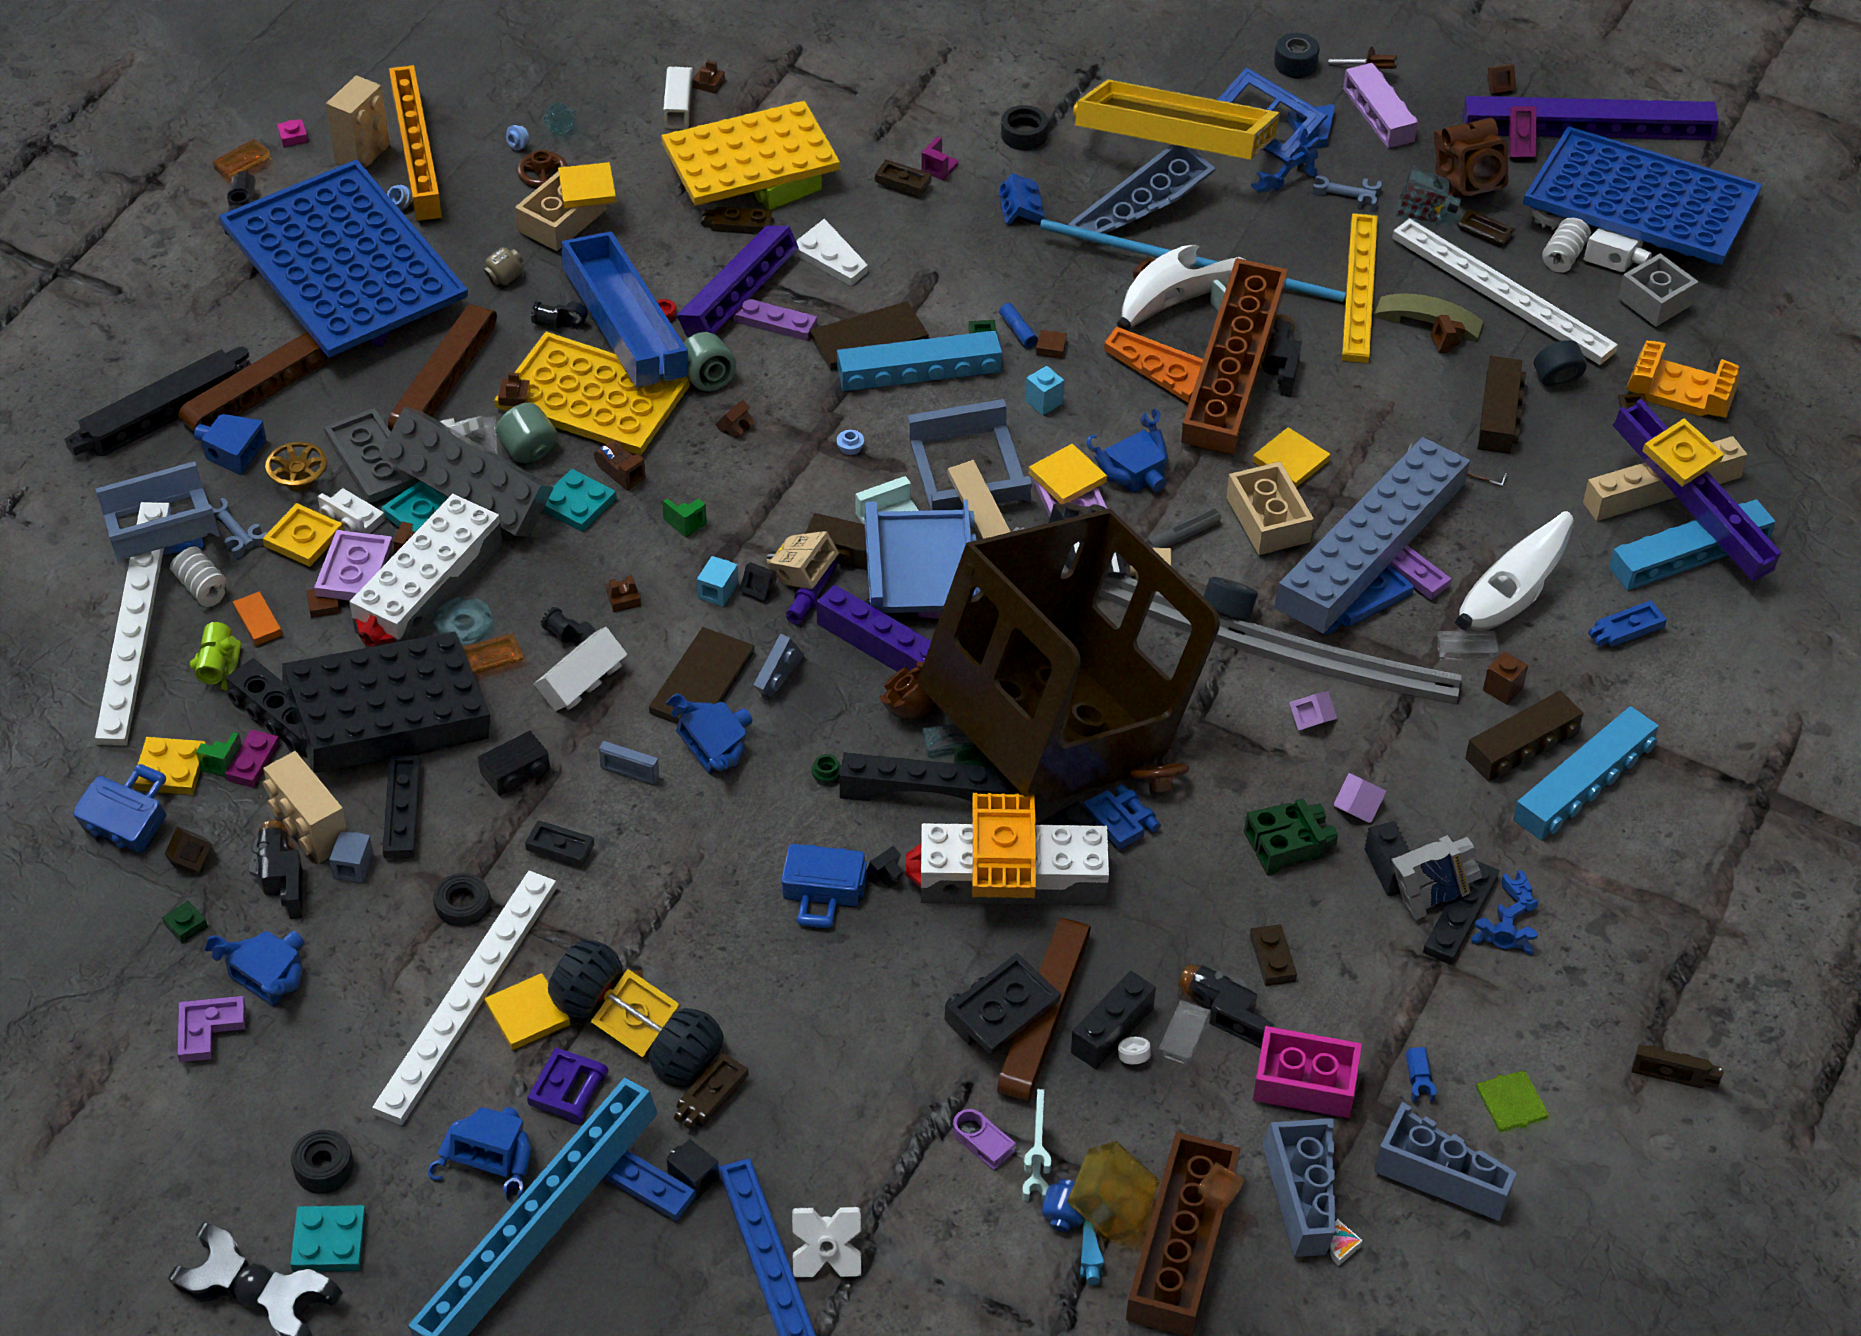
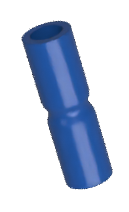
M1006 303L1002 305L999 310L1000 315L1009 327L1013 329L1026 348L1036 345L1038 337L1013 304Z

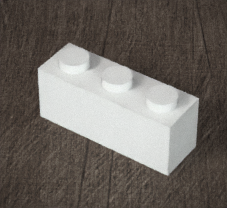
M604 627L590 635L538 679L534 685L554 711L564 707L570 710L582 700L579 695L585 690L588 693L602 683L599 679L605 673L609 676L622 666L619 661L627 653L609 629Z

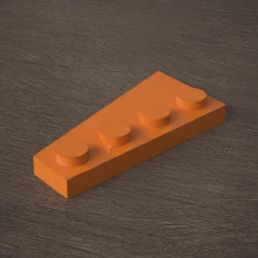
M1116 326L1104 342V351L1189 403L1203 359Z

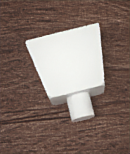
M1599 228L1588 239L1583 260L1619 272H1625L1633 262L1641 265L1651 259L1652 253L1641 249L1643 245L1642 240Z

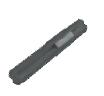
M1212 508L1144 541L1152 548L1170 547L1219 524L1221 514L1218 513L1216 508Z

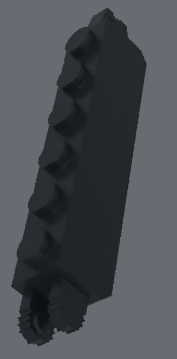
M243 346L236 347V349L226 353L220 349L79 420L80 429L65 438L66 447L74 456L89 450H93L97 456H106L179 419L178 413L185 403L251 365L250 361L246 360L249 357L248 348Z

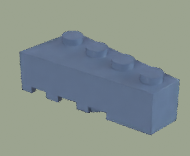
M1402 1102L1380 1146L1374 1172L1500 1221L1509 1202L1517 1172L1481 1150L1475 1152L1468 1148L1464 1143V1139L1456 1134L1452 1136L1447 1135L1436 1128L1437 1123L1426 1116L1423 1119L1411 1112L1412 1107Z
M1334 1118L1271 1122L1262 1144L1294 1257L1326 1255L1335 1235V1196L1333 1195V1183L1335 1181L1333 1170L1334 1141H1332Z

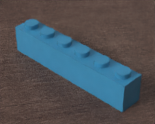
M996 331L837 350V370L843 391L1001 372L1002 350Z
M1755 499L1747 503L1738 504L1761 531L1771 539L1776 521L1761 503ZM1694 519L1681 526L1669 528L1661 533L1645 536L1638 541L1618 546L1613 550L1609 569L1625 589L1629 591L1728 556V553L1701 523Z
M1632 706L1628 707L1520 798L1516 804L1513 820L1539 840H1543L1550 833L1555 834L1569 816L1571 818L1575 817L1583 804L1588 800H1595L1603 787L1607 784L1612 785L1624 769H1631L1644 752L1648 754L1657 744L1656 734L1659 725Z

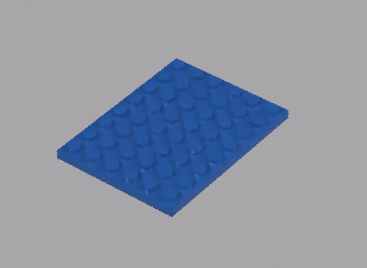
M1568 126L1525 193L1522 204L1530 206L1534 210H1544L1553 213L1561 218H1578L1588 225L1652 243L1659 248L1678 251L1685 256L1701 258L1711 264L1723 265L1760 194L1762 184Z
M357 159L219 215L220 225L328 358L468 297V289Z

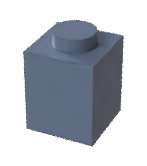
M340 831L329 859L334 879L363 883L373 857L370 835H364L359 832Z

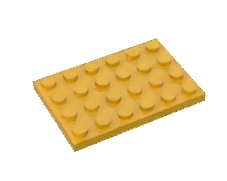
M805 101L794 102L661 135L662 144L695 206L840 170L838 157Z
M549 332L543 334L515 371V373H520L521 380H530V392L527 403H534L539 406L554 427L604 444L615 440L625 451L627 450L642 455L690 386L689 378L682 377L672 381H664L661 378L659 383L636 387L616 354ZM498 395L494 399L495 408L508 411L515 407L499 405Z

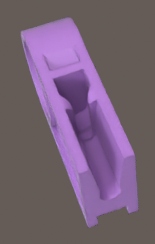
M965 1109L958 1112L954 1117L953 1133L956 1140L962 1143L993 1171L1015 1153L1013 1147L1016 1143L984 1117L981 1112L974 1109ZM964 1121H974L981 1126V1129L976 1133L969 1134L961 1131L958 1126Z

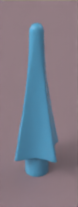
M1087 1205L1083 1221L1080 1277L1086 1276L1088 1284L1096 1285L1100 1282V1276H1104L1102 1266L1105 1262L1094 1232L1090 1207Z

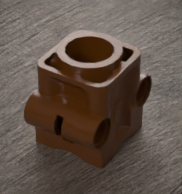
M1493 118L1445 127L1434 131L1436 149L1435 175L1447 181L1448 184L1444 187V192L1448 199L1499 190L1507 186L1509 181L1508 145L1505 140L1498 137V127Z

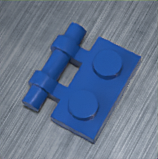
M1124 784L1119 785L1115 789L1117 797H1114L1109 790H1106L1084 802L1083 806L1096 820L1097 826H1107V837L1119 850L1144 837L1143 827L1147 826L1151 832H1156L1161 827V824L1156 819V814L1149 807L1145 808L1139 801L1140 798L1136 792L1129 790ZM1127 809H1131L1134 814L1131 815Z

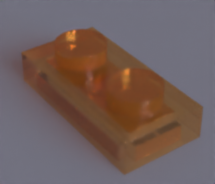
M252 139L214 160L213 166L218 173L230 181L238 171H248L270 159V152L258 141Z
M514 633L463 647L474 675L523 661L522 651Z

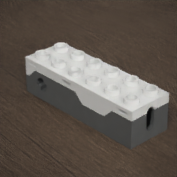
M452 494L349 601L355 633L359 634L361 641L365 645L373 647L418 638L503 547L499 514Z
M922 823L921 843L906 854V876L921 888V903L1106 905L1109 879L1107 826L1035 825V898L972 897L973 824Z

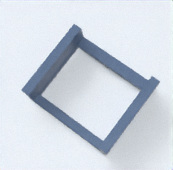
M1004 399L907 415L909 441L930 510H962L963 503L955 489L937 492L923 443L994 431L1009 477L1008 480L986 483L996 504L1022 499L1031 503L1032 482L1030 476L1024 477L1007 427Z
M195 461L96 488L117 563L122 562V557L126 559L208 536L207 533L220 537L211 504L208 503ZM191 497L195 509L123 529L119 528L117 517L139 512L141 502L171 503Z

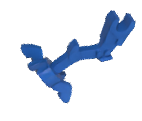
M1302 126L1297 136V140L1301 143L1297 147V154L1293 157H1284L1285 163L1275 175L1258 171L1257 175L1261 177L1257 183H1252L1250 186L1259 193L1271 191L1272 188L1278 191L1285 183L1284 178L1296 165L1301 167L1306 164L1305 172L1316 177L1318 173L1314 167V160L1317 159L1318 152L1315 146L1320 138L1315 137L1310 142L1306 138L1308 135L1307 128Z
M1517 870L1516 881L1510 879L1507 873L1503 874L1501 885L1518 902L1509 908L1504 907L1502 904L1498 905L1497 914L1502 919V923L1494 926L1487 918L1476 920L1475 927L1481 931L1472 937L1471 943H1481L1484 940L1488 943L1493 942L1494 945L1502 949L1512 947L1523 948L1525 953L1533 955L1534 950L1528 940L1537 939L1538 933L1529 926L1517 930L1513 925V919L1522 913L1532 912L1538 907L1539 900H1533L1531 894L1532 887L1522 870Z

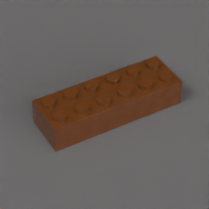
M1180 1132L1175 1133L1129 1294L1126 1321L1183 1336H1193L1237 1173L1240 1147Z

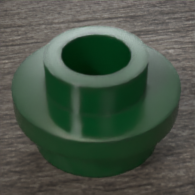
M821 755L812 764V775L817 781L830 783L840 777L841 764L832 755Z

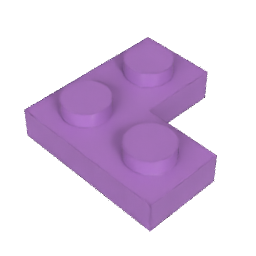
M244 996L179 1002V1062L212 1059L214 1032L245 1029Z

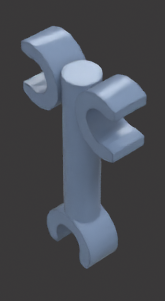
M1319 175L1316 176L1312 194L1323 196L1328 192L1358 198L1357 209H1361L1363 204L1371 205V211L1374 212L1377 205L1376 196L1381 192L1382 183L1378 181L1376 186H1369L1368 179L1365 178L1362 182V188L1330 183L1326 177Z
M224 498L219 499L221 508L215 509L212 507L215 520H221L234 535L224 540L225 549H231L233 558L238 559L242 557L246 550H250L254 546H264L262 538L267 533L261 532L260 525L254 524L250 526L247 534L230 514L228 501Z

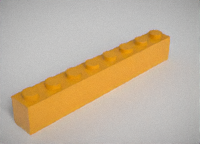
M414 65L389 68L416 221L442 218L437 181Z

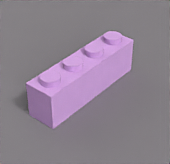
M1369 63L1346 69L1344 91L1385 146L1392 148L1414 142L1416 131L1418 130L1416 117L1412 116L1405 103L1400 100L1394 88L1387 83L1383 74L1377 70L1374 64Z

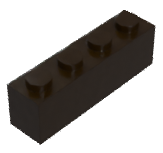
M1490 355L1477 449L1510 454L1512 443H1518L1520 428L1515 427V424L1520 425L1522 409L1517 408V406H1522L1524 390L1519 389V387L1524 388L1526 372L1521 371L1523 360Z
M814 513L805 534L827 531L839 552L836 556L837 564L868 571L865 524Z
M1560 690L1469 739L1465 759L1488 782L1498 776H1505L1512 768L1521 763H1528L1534 756L1543 751L1552 750L1556 744L1565 739L1575 737L1581 729L1584 713Z

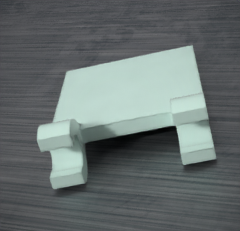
M1037 1089L1034 1147L1026 1153L1024 1158L1025 1172L1031 1173V1164L1033 1163V1175L1023 1184V1201H1029V1193L1037 1190L1042 1194L1041 1202H1044L1046 1190L1049 1187L1040 1175L1041 1163L1044 1165L1043 1173L1049 1174L1051 1170V1156L1042 1146L1044 1090Z

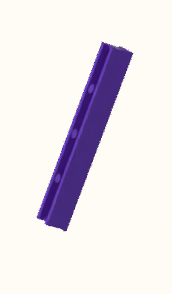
M1639 399L1634 406L1625 409V407L1620 408L1612 426L1746 575L1754 582L1775 571V566L1782 552L1708 471L1682 487L1642 451L1646 442L1668 429L1642 399Z

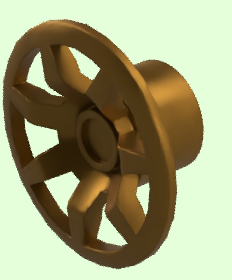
M291 442L271 452L266 460L265 468L269 478L274 482L287 486L292 491L301 492L309 489L313 482L324 473L327 467V458L324 451L312 443ZM305 447L300 456H296L293 448ZM287 450L289 459L286 460L285 458L277 455L280 452ZM312 450L320 455V457H312L308 460ZM271 463H276L282 467L272 471ZM321 464L316 472L312 471L313 466Z

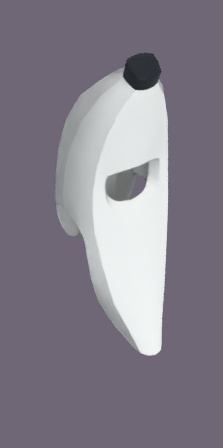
M1182 246L1160 256L1151 262L1129 287L1122 307V318L1117 322V327L1128 331L1131 327L1140 324L1171 306L1211 292L1212 281L1218 279L1227 287L1236 258L1192 270L1188 268L1197 261L1196 251L1199 246Z
M1567 511L1562 512L1556 518L1521 540L1491 566L1467 594L1459 610V617L1455 621L1456 625L1462 630L1470 628L1472 630L1486 631L1504 624L1529 607L1542 591L1544 580L1563 556L1574 523L1571 513Z

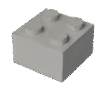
M1660 253L1623 274L1618 299L1654 326H1658L1693 305L1699 281Z

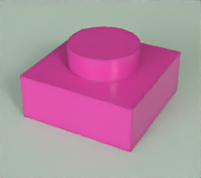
M302 119L289 120L277 124L283 147L308 142Z

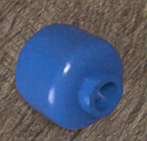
M1059 1179L1057 1183L1051 1184L1047 1188L1041 1213L1046 1220L1051 1222V1228L1068 1232L1070 1227H1077L1083 1223L1089 1197L1083 1191V1186L1080 1183Z

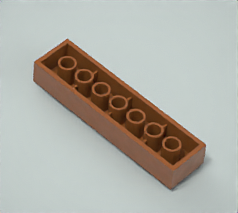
M1239 258L1235 259L1183 421L1181 443L1235 455L1286 290L1288 269Z

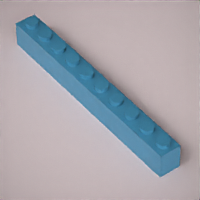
M626 1078L617 1085L411 1321L408 1327L413 1336L469 1335L658 1115L649 1090Z

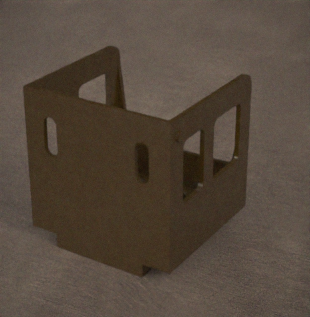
M1111 508L967 542L917 684L1025 797L1039 793L1046 802H1050L1130 777V771L1138 768L1142 761L1168 753L1218 634L1220 619L1216 609ZM1080 542L1071 568L1067 573L1061 575L1072 546ZM1115 552L1120 554L1138 573V583L1120 627H1117L1097 606V597ZM978 587L980 592L972 598L975 588ZM1156 591L1190 622L1192 628L1172 679L1148 658L1137 644L1138 635Z

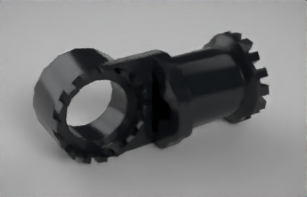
M535 301L532 307L534 312H531V314L534 315H531V321L534 324L539 322L550 324L555 328L565 326L578 329L584 325L588 316V310L579 302H569L566 306L559 304L557 306L542 304L540 301ZM569 312H576L575 314H579L581 318H575Z
M552 607L551 610L548 609V614L544 613L546 617H542V624H540L544 630H549L556 634L560 642L568 643L571 641L575 646H579L596 632L594 627L586 621L579 624L574 619L569 620L558 607Z

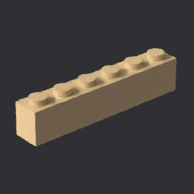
M1731 436L1711 442L1724 453L1721 462L1707 470L1719 484L1741 478L1748 454L1737 440ZM1645 462L1588 479L1583 504L1594 519L1600 521L1669 500L1676 496Z

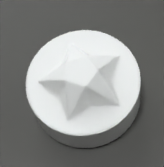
M1129 1037L1122 1040L1118 1045L1119 1059L1127 1064H1140L1147 1061L1151 1057L1149 1041L1142 1037Z

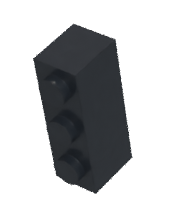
M1130 970L1072 1031L1071 1054L1096 1070L1113 1053L1119 1043L1126 1039L1154 1009L1156 986Z

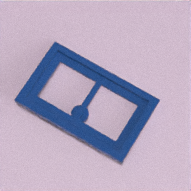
M1247 67L1218 98V101L1232 103L1250 84L1276 99L1267 110L1273 111L1281 102L1306 117L1307 119L1285 144L1273 139L1263 148L1284 161V157H1293L1297 152V147L1301 145L1297 140V136L1302 126L1307 128L1308 135L1306 138L1309 139L1328 117L1324 112Z

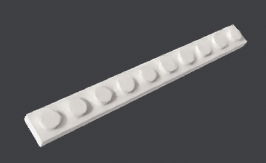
M1408 219L1393 230L1392 239L1560 341H1576L1583 355L1597 364L1601 365L1616 353L1617 343L1415 221Z
M141 502L137 524L170 516V504ZM164 548L130 557L95 740L97 745L127 746Z
M532 871L527 872L373 1105L374 1115L401 1126L404 1124L479 1009L484 998H486L557 889L556 880Z

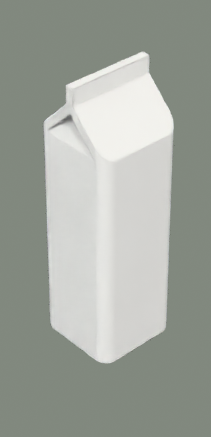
M667 68L663 108V123L667 129H687L689 127L692 68Z

